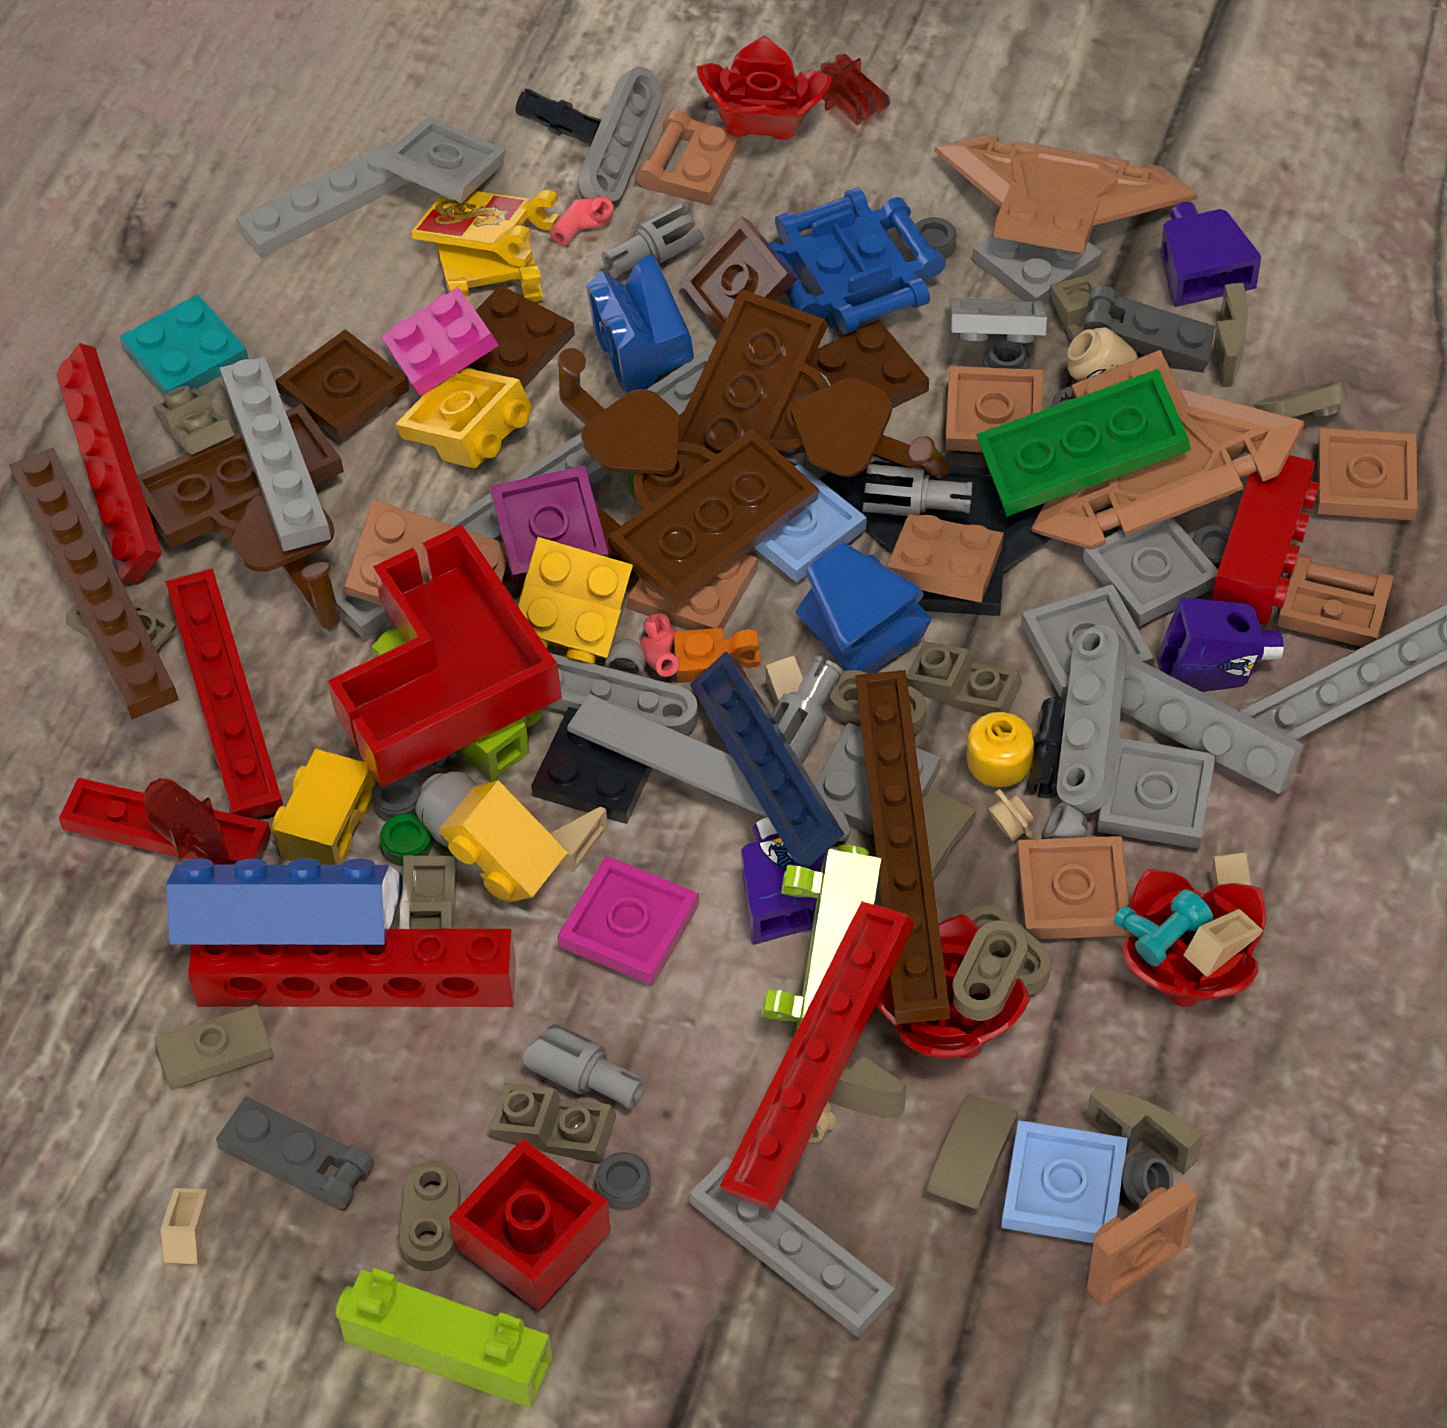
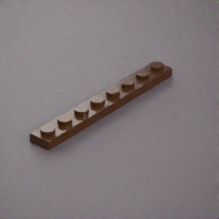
M52 447L40 453L29 455L22 460L9 464L13 478L131 719L179 701L175 686L54 448Z
M906 670L855 675L876 857L881 858L879 885L882 907L907 914L914 923V927L890 974L896 1024L950 1019Z

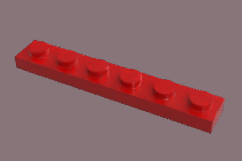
M79 343L68 359L61 363L56 373L57 381L62 391L68 416L72 423L79 451L83 458L89 483L94 493L122 582L138 585L162 555V551L96 348Z
M213 568L165 581L232 814L254 819L275 813L279 807L284 806Z
M861 901L720 1184V1187L727 1195L771 1211L775 1210L914 927V923L909 915Z

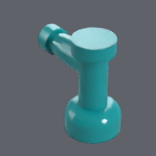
M1184 889L1172 900V915L1161 926L1137 915L1136 911L1128 906H1123L1118 910L1114 922L1124 930L1128 929L1137 937L1138 940L1135 942V948L1138 954L1150 965L1158 966L1166 959L1165 951L1187 930L1197 932L1199 926L1213 921V914L1210 908L1194 892Z

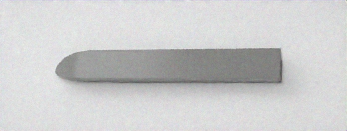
M591 694L587 695L567 726V731L743 808L768 817L731 754ZM821 795L845 834L838 841H846L850 835V826L845 814L833 801Z

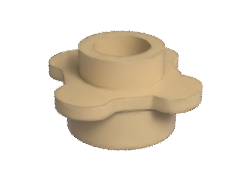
M1000 789L995 791L999 801L987 810L1000 830L1011 842L1023 834L1027 839H1033L1034 836L1030 832L1028 824L1034 818L1025 804L1017 795L1008 800Z

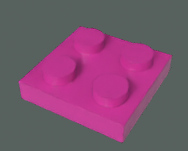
M459 287L437 297L430 305L410 318L398 322L391 330L381 336L419 396H422L499 346Z
M605 856L557 936L558 946L644 983L653 985L699 906V893Z

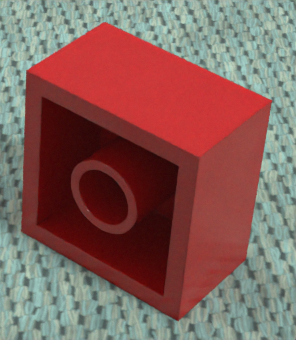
M524 1139L508 1153L448 1217L454 1248L537 1311L545 1305L611 1232L608 1201Z

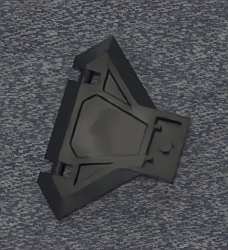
M940 452L950 467L948 477L942 479V481L973 482L972 496L951 495L952 499L971 500L970 513L927 508L926 513H921V515H932L943 521L963 525H980L988 530L1004 533L1002 549L982 603L923 591V597L918 604L925 611L1000 616L1003 572L1052 539L1033 533L1031 530L1045 503L1006 516L983 455ZM875 456L872 457L869 463L901 467ZM867 468L860 474L852 477H842L831 472L821 477L819 480L866 517V529L893 553L908 516L862 512L863 502L889 503L911 507V497L864 493L865 483L912 487L913 478L866 473ZM881 478H884V479H899V481L880 480V479H881Z

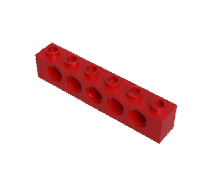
M389 929L385 945L192 944L188 976L198 1007H250L253 1005L258 1007H514L516 956L512 929Z

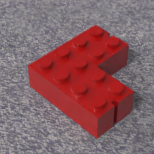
M462 524L422 543L428 578L430 580L424 584L418 554L413 547L373 566L380 602L406 643L327 680L335 715L356 748L359 747L361 757L381 788L562 699L557 662Z

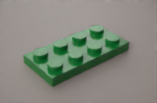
M1159 369L976 434L1006 516L1191 451L1189 438Z

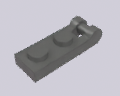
M1100 285L1091 289L1088 301L1091 312H1088L1085 317L1084 331L1106 327L1121 337L1135 352L1148 355L1161 350L1167 362L1203 373L1210 360L1215 326L1120 297L1109 286Z
M245 1096L216 1137L220 1150L338 1209H344L354 1195L352 1187L358 1178H366L375 1163L373 1158L364 1150L353 1145L345 1146ZM330 1165L339 1168L334 1176H324Z

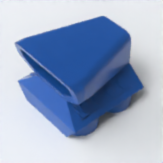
M647 255L634 265L626 285H623L602 270L586 285L593 328L605 357L609 358L615 376L623 391L628 393L633 390H646L654 384L660 374L679 368L693 360L694 353L691 335L654 255Z
M843 542L835 545L808 566L806 574L811 589L795 611L810 628L813 636L822 641L838 659L843 670H859L869 674L878 671L921 639L932 620L918 604L923 597V591L916 584L883 566L874 555L866 556Z

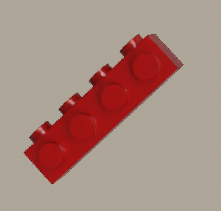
M1289 455L1279 476L1262 481L1257 472L1249 475L1216 576L1212 600L1250 604L1255 608L1258 622L1264 625H1268L1274 606L1283 608L1291 580L1283 578V574H1294L1300 546L1293 545V542L1303 543L1310 514L1303 513V509L1313 511L1320 483L1311 481L1316 461Z

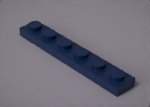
M725 651L690 686L792 859L802 867L808 868L845 834L743 668L733 656Z

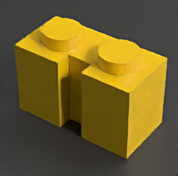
M315 748L307 765L300 766L296 772L293 781V793L287 805L279 807L273 820L272 833L276 836L281 858L291 861L315 859L320 862V865H342L354 841L352 833L357 824L362 825L373 802L372 789L375 785V779L365 762Z
M499 780L474 786L438 830L449 843L448 848L450 852L465 864L472 865L475 862L482 869L480 875L484 879L483 883L486 889L492 895L507 903L532 898L568 853Z

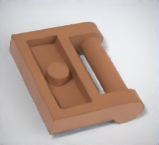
M671 110L663 121L664 131L648 161L643 162L636 172V181L639 185L649 190L711 205L741 147V137L728 134L723 127L691 120L686 113L680 110ZM678 140L689 141L674 172L664 171L663 169Z
M1299 553L1294 574L1290 576L1289 589L1284 606L1280 610L1277 627L1361 647L1378 639L1394 576L1379 573V576L1376 577L1312 562V556Z

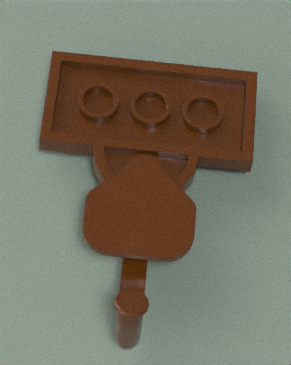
M740 289L679 421L678 442L702 445L718 455L751 429H754L782 456L806 452L814 466L842 477H852L863 472L873 456L901 467L925 469V474H929L930 478L936 480L948 477L950 473L949 464L935 447L934 441L928 436L918 437L909 445L883 435L892 414V403L885 391L856 378H846L829 386L821 373L810 366L828 327L823 318Z
M567 348L559 354L557 359L559 366V398L562 404L585 424L581 433L583 448L608 471L634 473L632 490L635 506L639 513L608 535V546L625 563L632 564V569L673 608L677 607L818 500L819 488L754 429H751L718 455L702 445L678 442L679 414L658 394L644 389L633 390L604 409L580 386V373L585 369L586 365L583 353L575 348Z
M301 404L287 410L286 414L313 485L343 473L344 469L340 456L304 406ZM240 431L234 433V436L193 455L188 453L137 475L151 520L170 549L215 529L225 539L232 541L235 552L250 570L268 572L281 567L319 624L328 631L337 629L340 622V614L329 577L331 568L326 562H316L308 565L304 559V556L324 548L332 541L335 534L333 522L323 509L331 539L283 552Z

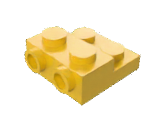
M464 368L426 392L395 426L402 439L435 446L442 461L475 469L487 458H493L498 454L501 448V441L510 432L515 430V428L523 427L528 422L532 406L519 379Z
M537 537L518 601V607L546 648L548 645L565 649L567 650L565 657L586 663L595 664L596 659L605 661L614 637L621 612L620 608L633 565Z

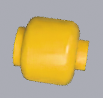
M992 712L980 717L971 726L967 737L966 758L968 769L974 778L984 785L996 788L1010 787L1022 781L1029 773L1034 749L1033 733L1026 721L1015 714Z

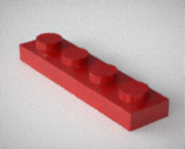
M79 777L59 816L62 830L187 860L208 859L213 862V865H234L236 862L244 859H260L271 835L269 822Z

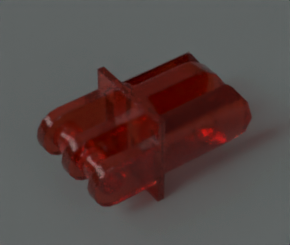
M841 52L836 55L834 62L825 61L820 65L819 72L833 76L831 86L822 98L825 101L826 111L835 106L858 126L862 121H867L874 117L876 112L881 113L889 107L891 102L889 95L861 72L860 58L853 61L847 54Z
M159 778L151 782L145 790L143 802L144 807H146L148 822L152 828L174 845L177 858L181 860L186 854L191 852L198 859L211 860L213 865H224L228 861L229 855L225 847L221 824L215 818L211 799L207 797L201 802L171 779Z

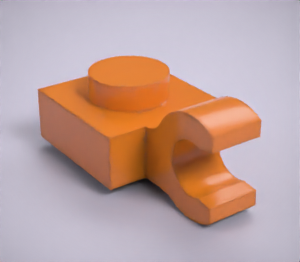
M723 628L674 632L675 656L679 661L678 670L676 671L677 683L693 682L725 651L733 656L741 667L751 668L761 665L758 630H741L734 633L728 639L724 638Z

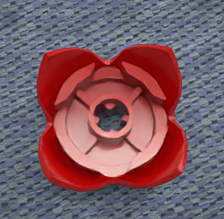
M765 35L743 47L735 55L730 70L727 66L723 69L720 65L714 63L697 66L696 70L705 91L715 101L719 116L725 122V131L728 134L737 137H743L748 134L770 135L779 140H788L795 136L796 127L802 123L806 113L822 100L829 90L833 76L819 71H809L805 74L800 72L796 76L793 62L788 54Z
M1146 869L1140 877L1131 897L1130 908L1136 911L1137 915L1161 926L1172 915V900L1182 890H1190L1208 905L1213 914V920L1240 909L1264 932L1266 910L1262 889L1259 887L1234 882L1219 884L1206 893H1200L1194 889L1185 877L1174 872ZM1187 930L1165 951L1166 959L1158 966L1150 965L1138 954L1135 948V942L1138 938L1134 935L1125 939L1122 951L1125 964L1137 978L1158 989L1163 994L1168 995L1176 1005L1189 1007L1198 1001L1235 995L1252 985L1258 975L1259 964L1253 957V952L1263 936V932L1208 977L1183 956L1196 932Z
M964 913L939 923L948 998L951 999L954 977L975 934L980 929ZM889 976L876 1002V1006L896 1028L900 1041L918 1053L936 1058H973L982 1051L984 1043L1000 1036L1016 1023L1026 1010L1030 996L1023 981L1018 978L1003 1010L991 1019L978 1021L966 1018L957 1011L953 1003H950V1019L896 1024L891 979ZM981 993L971 995V998L976 1000L988 998Z

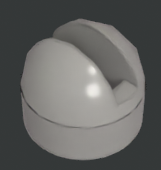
M631 639L618 640L611 645L604 667L642 676L646 663L644 649L638 642Z
M1061 802L1050 814L1044 827L1043 836L1046 839L1085 837L1088 828L1086 817L1075 807L1066 802Z

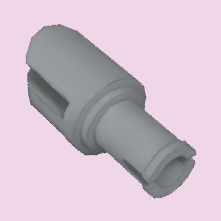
M680 202L636 225L634 237L610 250L603 251L602 260L605 267L607 268L612 264L614 268L609 270L610 275L614 278L621 276L622 273L632 269L640 259L647 255H654L658 264H661L704 241V235L701 230L697 229L687 234L695 226V221L689 214L681 216L686 210L684 203Z
M869 464L867 466L866 473L913 478L912 487L865 483L864 493L911 497V507L889 503L863 502L862 512L899 516L914 514L921 516V513H926L928 508L970 513L971 500L952 499L951 495L972 496L973 482L929 479V474H925V469Z
M821 656L814 657L813 663L797 691L783 694L771 714L800 763L803 762L827 720L822 706L838 678L843 674V670L828 659L824 665V658Z
M556 1022L552 1023L546 1031L540 1034L523 1054V1063L531 1071L577 1094H583L593 1089L625 1105L628 1109H633L634 1104H638L646 1087L647 1079L645 1077L638 1076L608 1061L604 1046Z

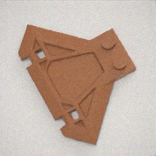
M981 135L935 146L934 149L935 153L1001 207L995 220L993 235L995 238L1084 254L1094 225L1197 199V193L1165 168L1147 164L1145 168L1129 165L1128 160L1023 141H1016L1015 144L999 142V137Z
M1161 350L1073 384L1072 388L1075 398L1159 369L1189 438L1191 451L1046 502L1031 530L1033 533L1093 549L1106 544L1103 532L1114 527L1121 526L1126 536L1244 489L1240 480L1241 477L1257 472L1262 481L1279 476L1304 427V421L1180 389ZM1247 452V455L1231 460V458ZM1108 506H1111V508H1109V509H1107V510H1104V511H1102V512H1099V513H1097V514H1094V512H1096V511H1098V510H1101V509H1103V508H1106V507H1108Z

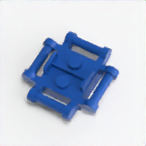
M859 187L846 191L842 198L792 215L790 212L776 216V230L784 244L781 245L775 241L769 243L791 272L797 275L795 283L785 292L792 302V307L814 316L825 318L830 327L837 325L843 334L858 330L859 324L912 305L913 308H918L930 302V295L924 280L941 273L945 268L946 261L939 250L930 247L910 218L911 211L904 199L900 197L892 198L884 203L881 209L872 212L868 206L865 194ZM895 227L916 257V260L907 263L886 233V230ZM812 228V234L804 237L801 235L800 232Z

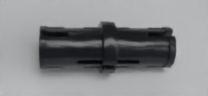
M525 88L524 92H521L515 107L517 115L541 123L548 127L550 133L558 136L563 133L591 146L602 120L574 109L572 103L560 100L558 102L542 96L529 88Z
M1052 697L1043 701L1038 734H1036V737H1033L1034 757L1027 790L1032 795L1035 794L1037 785L1040 783L1037 796L1039 798L1048 799L1058 796L1057 779L1066 710L1065 703L1064 712L1061 713L1064 702L1063 698Z

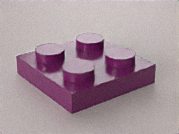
M585 465L490 486V495L513 582L525 580L537 537L609 557Z

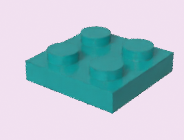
M199 294L120 336L124 351L163 396L169 391L182 386L198 389L220 377V367L249 359L247 348Z

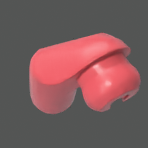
M603 196L596 197L593 200L580 199L574 201L550 229L551 238L560 245H567L579 230L599 228L606 225L614 213L613 203L610 199Z
M662 613L653 614L644 621L643 627L646 634L642 638L640 645L644 649L646 664L659 675L669 677L676 673L679 666L677 657L671 653L674 645L675 628L670 626V620L667 615Z

